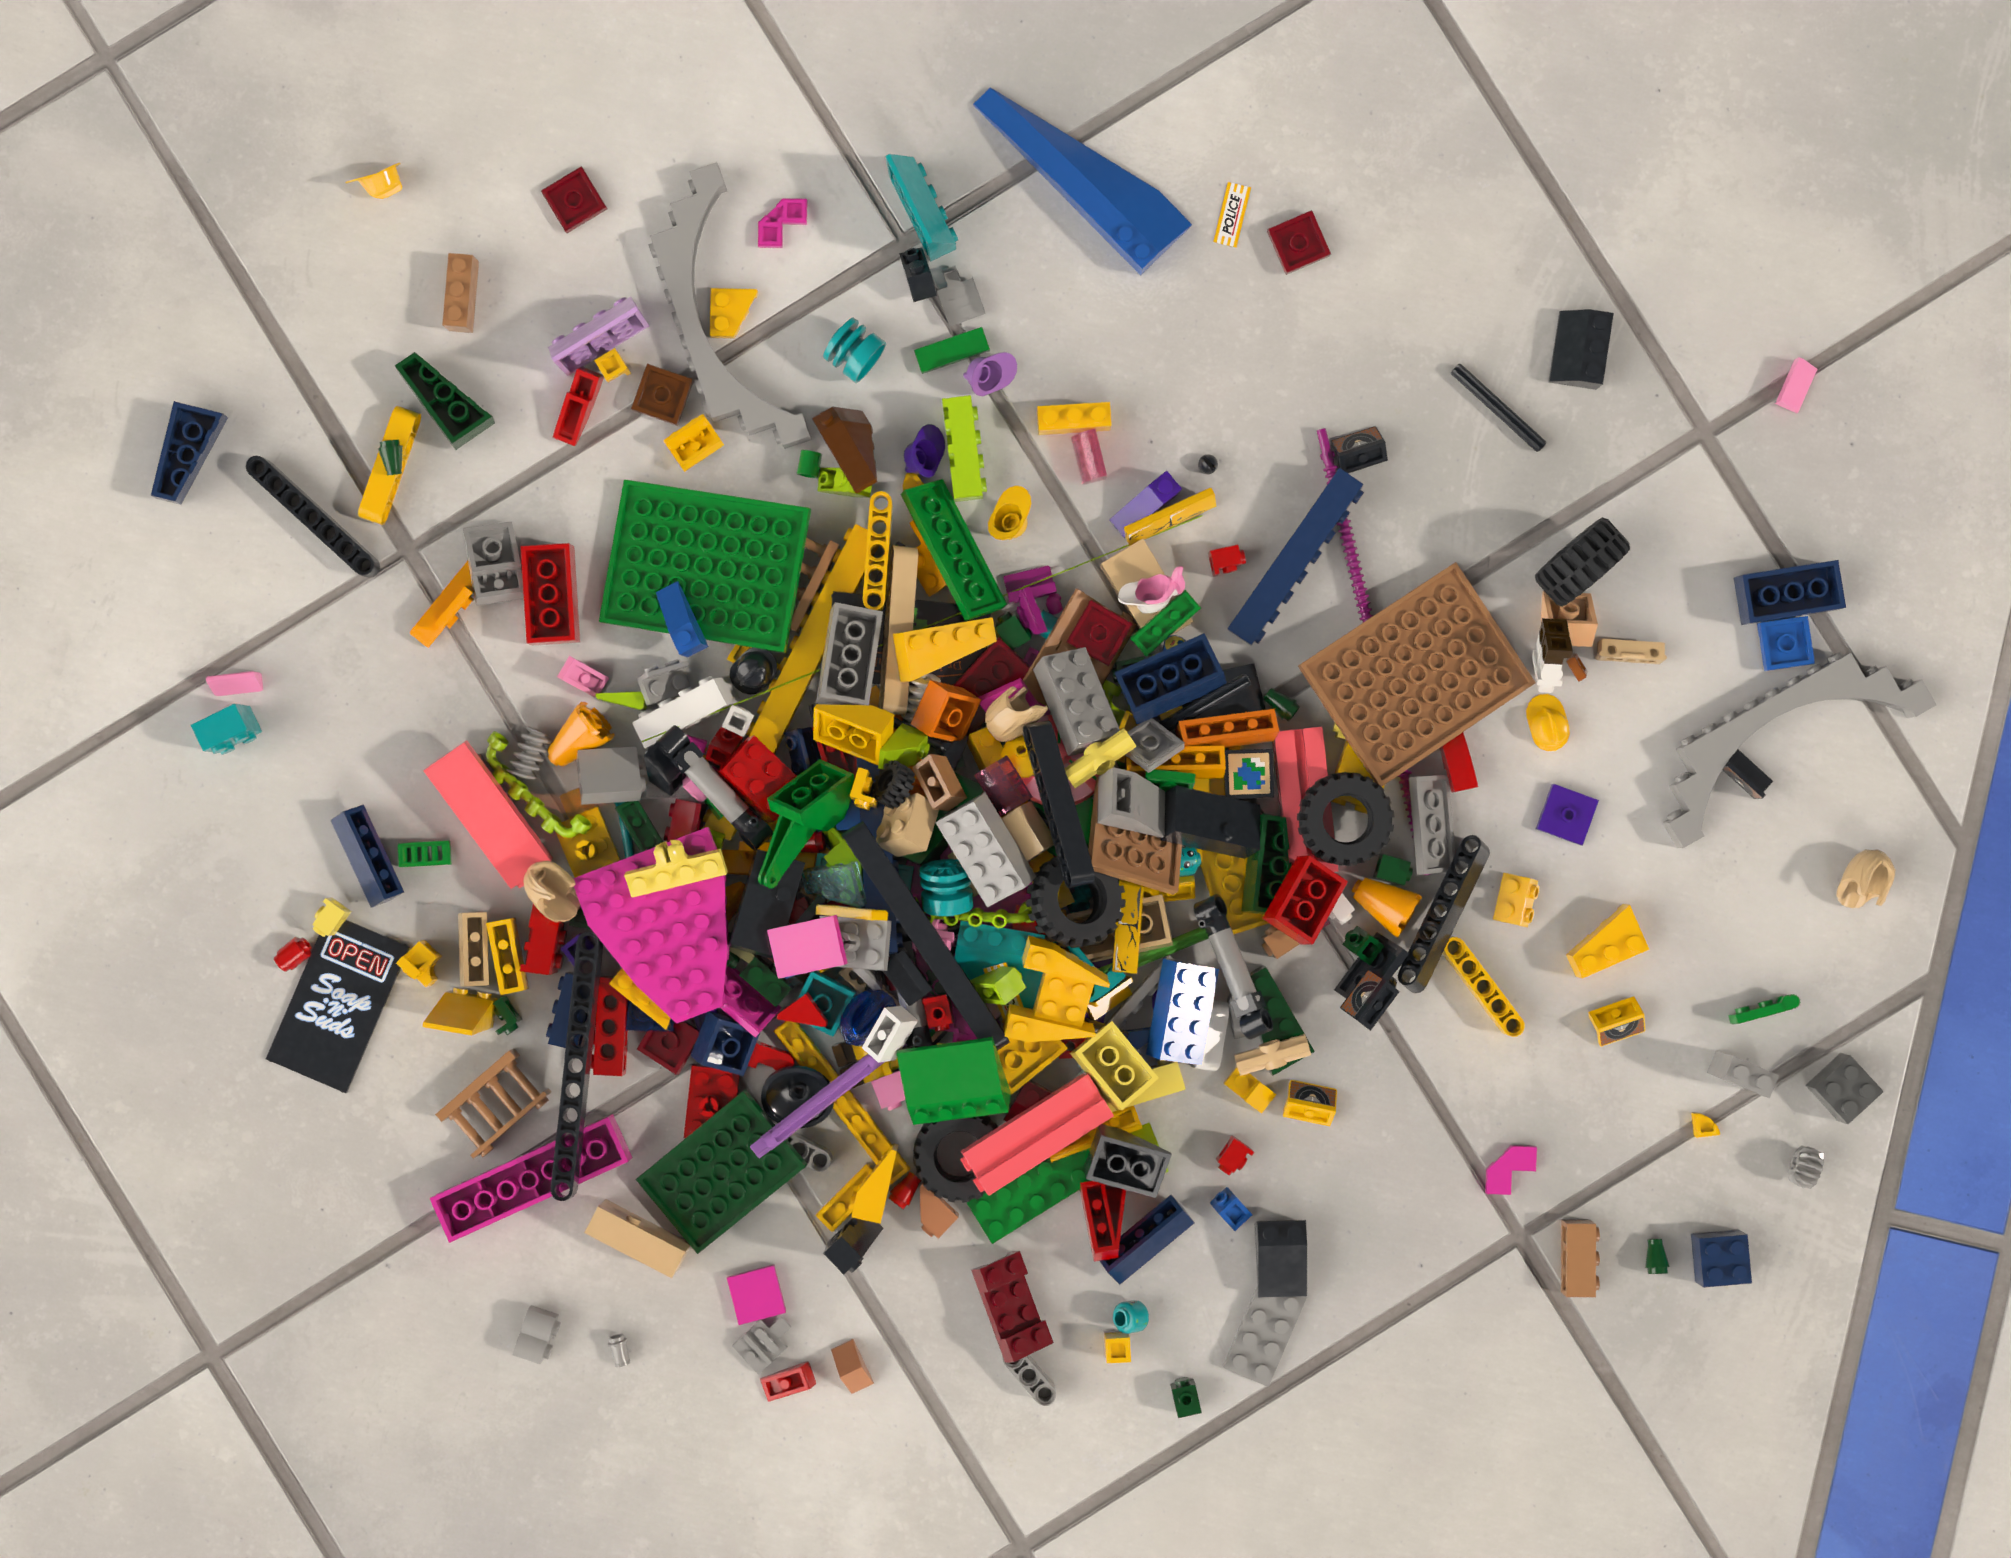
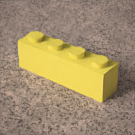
M1157 1060L1158 1065L1151 1066L1150 1068L1159 1079L1125 1108L1186 1090L1178 1062ZM1099 1090L1098 1092L1105 1100L1111 1112L1117 1111L1113 1107V1105L1108 1101V1099L1104 1096V1094Z

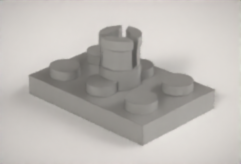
M837 917L848 964L837 967L887 971L892 921Z

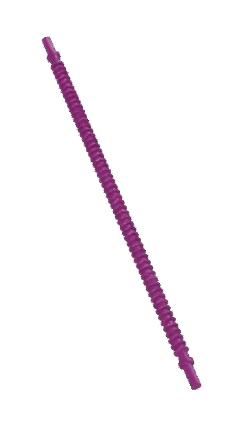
M1326 428L1317 430V435L1322 452L1320 458L1325 464L1323 471L1327 472L1325 478L1329 480L1326 483L1328 485L1335 475L1338 466L1334 464L1335 454L1334 451H1331ZM1346 518L1343 524L1338 522L1336 525L1340 526L1338 532L1342 534L1340 539H1343L1341 546L1345 547L1343 553L1347 554L1344 559L1348 560L1346 566L1350 567L1348 573L1352 575L1349 579L1353 580L1351 586L1355 588L1353 591L1356 594L1354 600L1358 601L1356 607L1360 608L1358 614H1361V618L1359 620L1365 622L1374 615L1370 614L1372 608H1369L1368 605L1371 602L1367 601L1369 595L1365 593L1367 588H1364L1366 581L1362 580L1364 574L1360 573L1362 567H1359L1361 561L1357 560L1359 554L1355 552L1358 548L1354 547L1356 540L1352 539L1354 533L1350 532L1353 527L1349 526L1351 520ZM1407 769L1397 777L1401 778L1399 784H1402V788L1400 790L1404 791L1402 797H1405L1406 801L1403 803L1407 804L1405 811L1409 812L1407 818L1411 819L1408 824L1412 825L1410 829L1412 832L1413 821L1409 790V777L1412 772Z

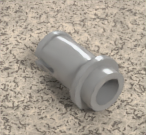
M623 1334L611 1336L608 1346L612 1349L615 1367H623L630 1364L625 1344L627 1338H624Z

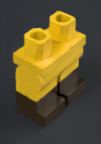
M869 1034L831 1046L838 1067L860 1060L868 1054L862 1047ZM898 1059L884 1062L851 1089L892 1074L895 1069L899 1068ZM854 1064L842 1067L839 1070L840 1074L844 1073Z

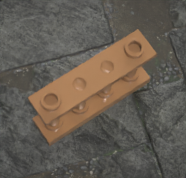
M806 538L805 548L819 554L818 557L821 560L817 567H811L802 562L801 573L807 575L810 582L807 588L803 587L801 589L798 587L796 597L800 602L797 609L793 611L790 629L797 633L801 629L800 624L805 614H808L812 607L811 602L816 592H819L822 586V580L826 572L830 570L833 564L832 560L837 550L841 548L839 544L831 540L828 545H821Z
M514 1048L505 1053L435 1114L441 1122L448 1118L451 1121L454 1120L478 1149L470 1155L473 1159L479 1155L482 1158L494 1149L491 1144L534 1107L540 1109L549 1101L547 1096L551 1093V1090L548 1088L540 1094L516 1066L518 1063L515 1060L520 1054ZM503 1070L506 1073L509 1072L533 1100L523 1110L499 1084L497 1075ZM483 1087L491 1088L515 1116L507 1124L503 1125L479 1098L481 1095L478 1092ZM466 1102L469 1105L472 1104L496 1131L486 1142L461 1114L462 1110L460 1107Z

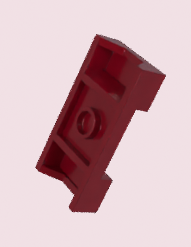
M1020 1251L1009 1252L1003 1258L971 1270L1005 1363L1016 1362L1054 1343L1046 1320H1041L1024 1276L1028 1274Z

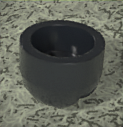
M1210 454L1202 456L1198 462L1199 470L1206 475L1214 473L1218 467L1217 459ZM1205 458L1214 466L1212 469L1204 461Z

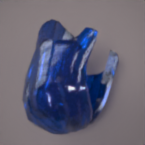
M872 989L855 996L846 1006L839 1024L844 1041L849 1045L863 1047L883 1009L896 1006L894 999L883 990L873 991Z

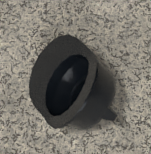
M750 648L731 666L729 674L731 682L742 693L749 695L757 694L776 675L777 662L768 650Z

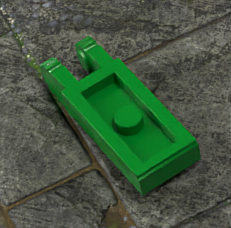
M1795 994L1778 997L1775 1003H1773L1772 999L1759 1002L1758 1008L1750 1009L1749 1005L1736 1008L1735 1014L1728 1015L1729 1021L1732 1025L1741 1024L1792 1010L1793 1008L1796 1009L1800 1005L1801 999Z

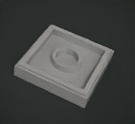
M1152 718L1140 723L1127 732L1136 747L1125 755L1148 773L1184 749V742Z

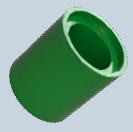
M801 450L797 475L818 478L822 454L811 450Z

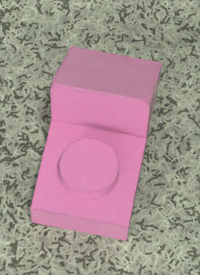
M571 656L568 657L557 676L593 697L596 696V693L602 692L609 680V677Z

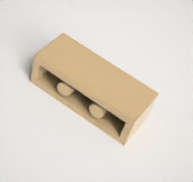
M487 912L458 914L461 987L489 985Z

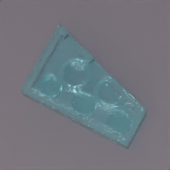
M857 861L846 865L839 863L832 867H827L826 865L806 868L802 873L806 894L820 895L825 899L858 908L867 904Z

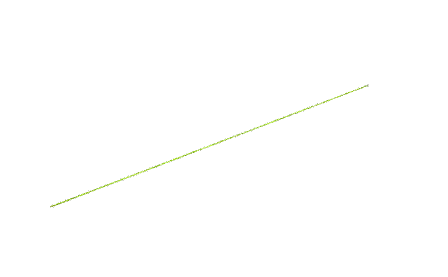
M1202 515L1197 516V517H1195V518H1193V519H1191V520L1185 521V522H1183V523H1180V524H1178V525H1176V526L1170 527V528H1168V529H1166V530H1164V531H1162V532H1165V531H1167V530H1170V529H1172V528H1175V527H1177V526H1180V525H1182V524H1185V523H1187V522H1189V521H1192V520H1195V519H1197V518H1200V517H1202ZM1129 545L1123 546V547L1118 548V549H1116V550H1114V551L1108 552V553L1103 554V555H1101V556H1099V557H1096V558H1094V559L1088 560V561H1086V562H1084V563H1081V564H1079V565H1076V566L1071 567V568H1069V569H1067V570L1061 571V572L1056 573V574H1054V575H1052V576L1046 577V578H1044V579H1041V580H1039V581H1037V582H1034V583H1032V584L1026 585V586H1024V587H1022V588H1019V589H1017V590H1014V591H1018V590H1021V589H1023V588L1029 587V586L1034 585V584H1036V583H1038V582L1044 581V580H1046V579H1048V578H1051V577H1053V576H1056V575H1058V574H1061V573H1063V572H1065V571L1071 570V569L1076 568V567H1078V566H1080V565L1086 564V563L1091 562V561H1093V560H1095V559H1098V558H1100V557L1106 556V555H1108V554H1110V553H1113V552H1115V551H1118V550H1120V549H1123V548H1125V547H1127V546H1129ZM960 612V613H957V614H955V615H952V616H950V617H948V618H945V619H942V620H940V621H937V622H935V623H933V624L927 625V626H925V627H923V628L930 627V626H932V625H934V624L940 623V622L945 621V620H947V619H949V618H952V617H954V616H957V615L961 614V612ZM821 669L816 670V671H813V672H811V673H809V674H807V675L801 676V677H799V678H796V679H794V680H792V681H789V682H786V683H784V684H781V685H779V686H777V687L771 688V689H769V690H767V691H764V692H762V693L756 694V695H754V696H752V697H749V698H747V699H744V700H742V701H739V702H737V703H734L733 705L739 704V703H741V702H744V701H746V700H749V699H751V698H754V697H756V696H759V695H761V694H763V693H766V692H769V691H771V690H774V689H776V688H778V687L784 686V685H786V684H788V683H790V682L796 681V680L801 679V678H803V677H805V676H808V675H811V674H813V673H816V672L820 671ZM729 705V706H727V707H725V708H722V709H720V710H717V711H715V712H713V713H711V714H714V713H717V712H719V711H721V710H724V709H726V708H729V707H731L732 705ZM662 732V733H660V734H658V735H655V736H653V737L647 738V739H645V740H643V741H641V742H645V741L650 740V739H652V738H654V737L660 736V735L664 734L665 732Z

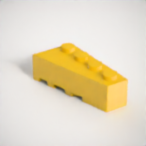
M993 617L894 633L893 640L900 682L916 680L996 642Z

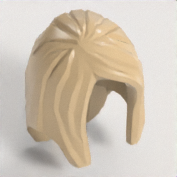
M1014 686L1010 687L988 707L985 714V722L989 732L996 740L1005 742L1023 735L1024 725L1036 723L1048 710L1047 706H1029L1025 699V695L1028 692L1026 687L1021 688L1012 698L1008 699V696L1017 689Z
M1865 849L1858 853L1849 862L1836 892L1838 901L1845 907L1860 908L1872 898L1879 897L1876 905L1882 906L1886 901L1895 877V867L1891 859L1881 850Z
M551 861L532 864L525 873L523 882L524 890L535 907L554 922H565L575 917L580 908V902L574 889L575 880L573 877Z

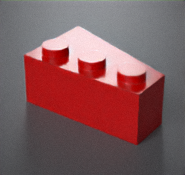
M534 904L528 926L530 928L529 940L524 945V950H527L526 962L520 965L519 971L551 975L557 973L558 969H561L564 956L560 954L561 945H565L567 931L564 930L565 922H554L548 919Z

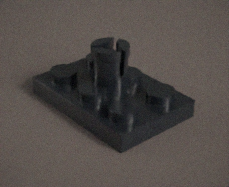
M1376 932L1373 937L1384 945V948L1371 965H1368L1358 957L1334 991L1346 999L1369 969L1396 988L1397 980L1392 976L1402 965L1409 953ZM1371 942L1367 945L1362 954L1365 955L1367 953V951L1373 945Z

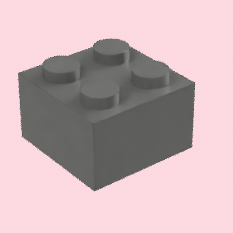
M1840 1053L1805 1085L1837 1121L1845 1124L1851 1123L1884 1092L1851 1055Z

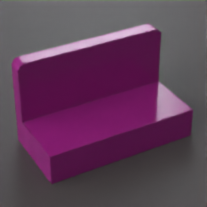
M1050 566L1004 576L1003 580L1009 605L1020 602L1018 595L1021 590H1014L1052 576ZM1053 577L1029 586L1035 599L1048 596L1051 593H1057Z

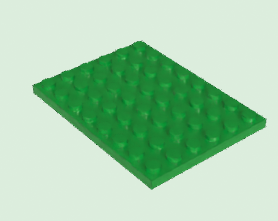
M624 479L599 622L669 634L656 592L678 581L706 640L786 653L811 509Z

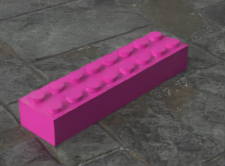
M613 1114L584 1127L578 1184L625 1164L633 1158ZM571 1133L565 1135V1143L568 1146H572L575 1142L574 1136ZM556 1140L430 1197L429 1199L449 1243L552 1197L551 1181ZM564 1158L562 1160V1167L567 1171L571 1170L572 1162L569 1158ZM562 1182L560 1184V1193L569 1189L566 1183Z

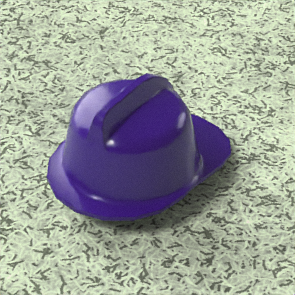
M932 424L922 426L915 440L906 447L903 455L906 464L905 472L921 474L928 478L935 475L945 451L944 436L938 427Z

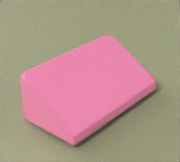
M1798 357L1795 359L1775 404L1798 413L1817 368L1803 358Z
M249 671L207 676L206 682L215 696L260 692L263 690L262 674L260 672Z

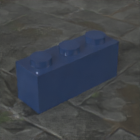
M570 971L566 972L565 976L560 977L558 983V990H561L559 1000L556 999L552 1008V1013L555 1014L554 1021L549 1023L546 1037L549 1038L548 1044L566 1048L574 972ZM587 985L582 986L580 995L585 999L588 998L590 988ZM582 1009L578 1012L577 1018L581 1023H584L588 1018V1014ZM578 1034L575 1037V1044L580 1048L583 1035Z

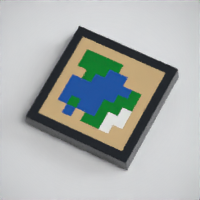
M1273 749L1225 750V797L1234 799L1274 797Z

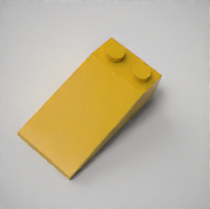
M454 987L453 991H447L443 994L424 1020L422 1027L471 1036L493 1028L496 1015L494 1011L496 1007L493 1003L498 999L491 998V993L478 991L477 995L468 994V989Z

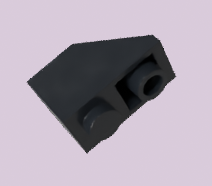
M910 248L905 252L899 253L913 302L937 296L923 248Z
M655 743L648 747L644 754L648 779L653 785L672 796L682 786V780L686 778V774H682L671 762L672 759H669Z

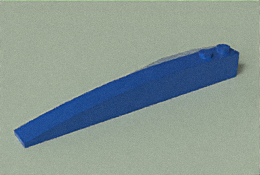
M991 87L973 104L1140 276L1192 226L1159 190Z

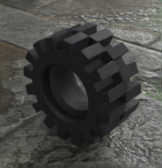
M891 760L889 764L886 763L884 765V769L881 768L878 771L880 773L879 776H875L876 782L872 784L874 789L871 790V794H873L872 798H875L879 803L894 809L895 807L898 808L900 803L903 804L905 802V797H909L910 793L908 792L914 787L911 784L915 782V778H913L915 773L900 762Z

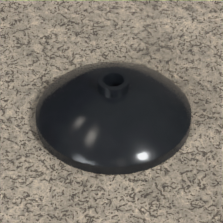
M806 1066L783 1067L773 1072L764 1082L761 1092L762 1106L768 1116L779 1123L830 1084V1082L823 1074ZM834 1102L801 1128L812 1127L824 1121L831 1113Z

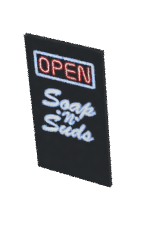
M345 920L335 935H326L325 937L319 935L266 1060L337 1089L342 1093H347L401 969L396 963L402 956L408 953L410 946L349 920Z

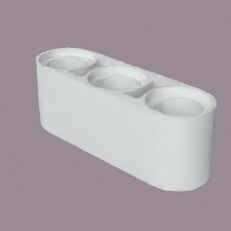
M1213 1001L1202 1065L1190 1064L1192 1068L1216 1071L1220 1067L1229 1018V1005L1227 1002Z

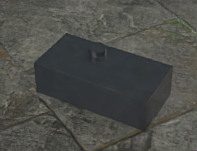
M1175 785L1165 792V837L1161 838V841L1246 859L1260 850V804Z
M757 849L754 852L728 946L774 959L767 930L788 925L805 863L794 860L774 888H768L758 881L767 851Z

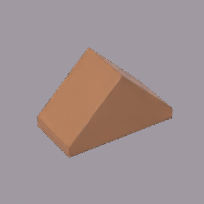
M854 1339L831 1349L839 1377L851 1394L874 1384Z

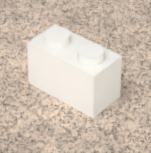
M902 1006L886 1007L883 1009L862 1048L878 1063L894 1061L897 1059V1050H902L918 1020Z

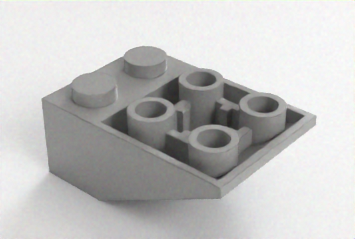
M1112 767L1102 774L1098 780L1097 823L1163 838L1165 837V791L1135 772Z

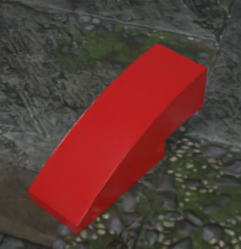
M583 366L577 368L570 391L566 393L552 438L572 446L577 445L604 379L602 374Z
M1462 732L1439 748L1443 767L1447 772L1451 793L1478 787L1471 755Z

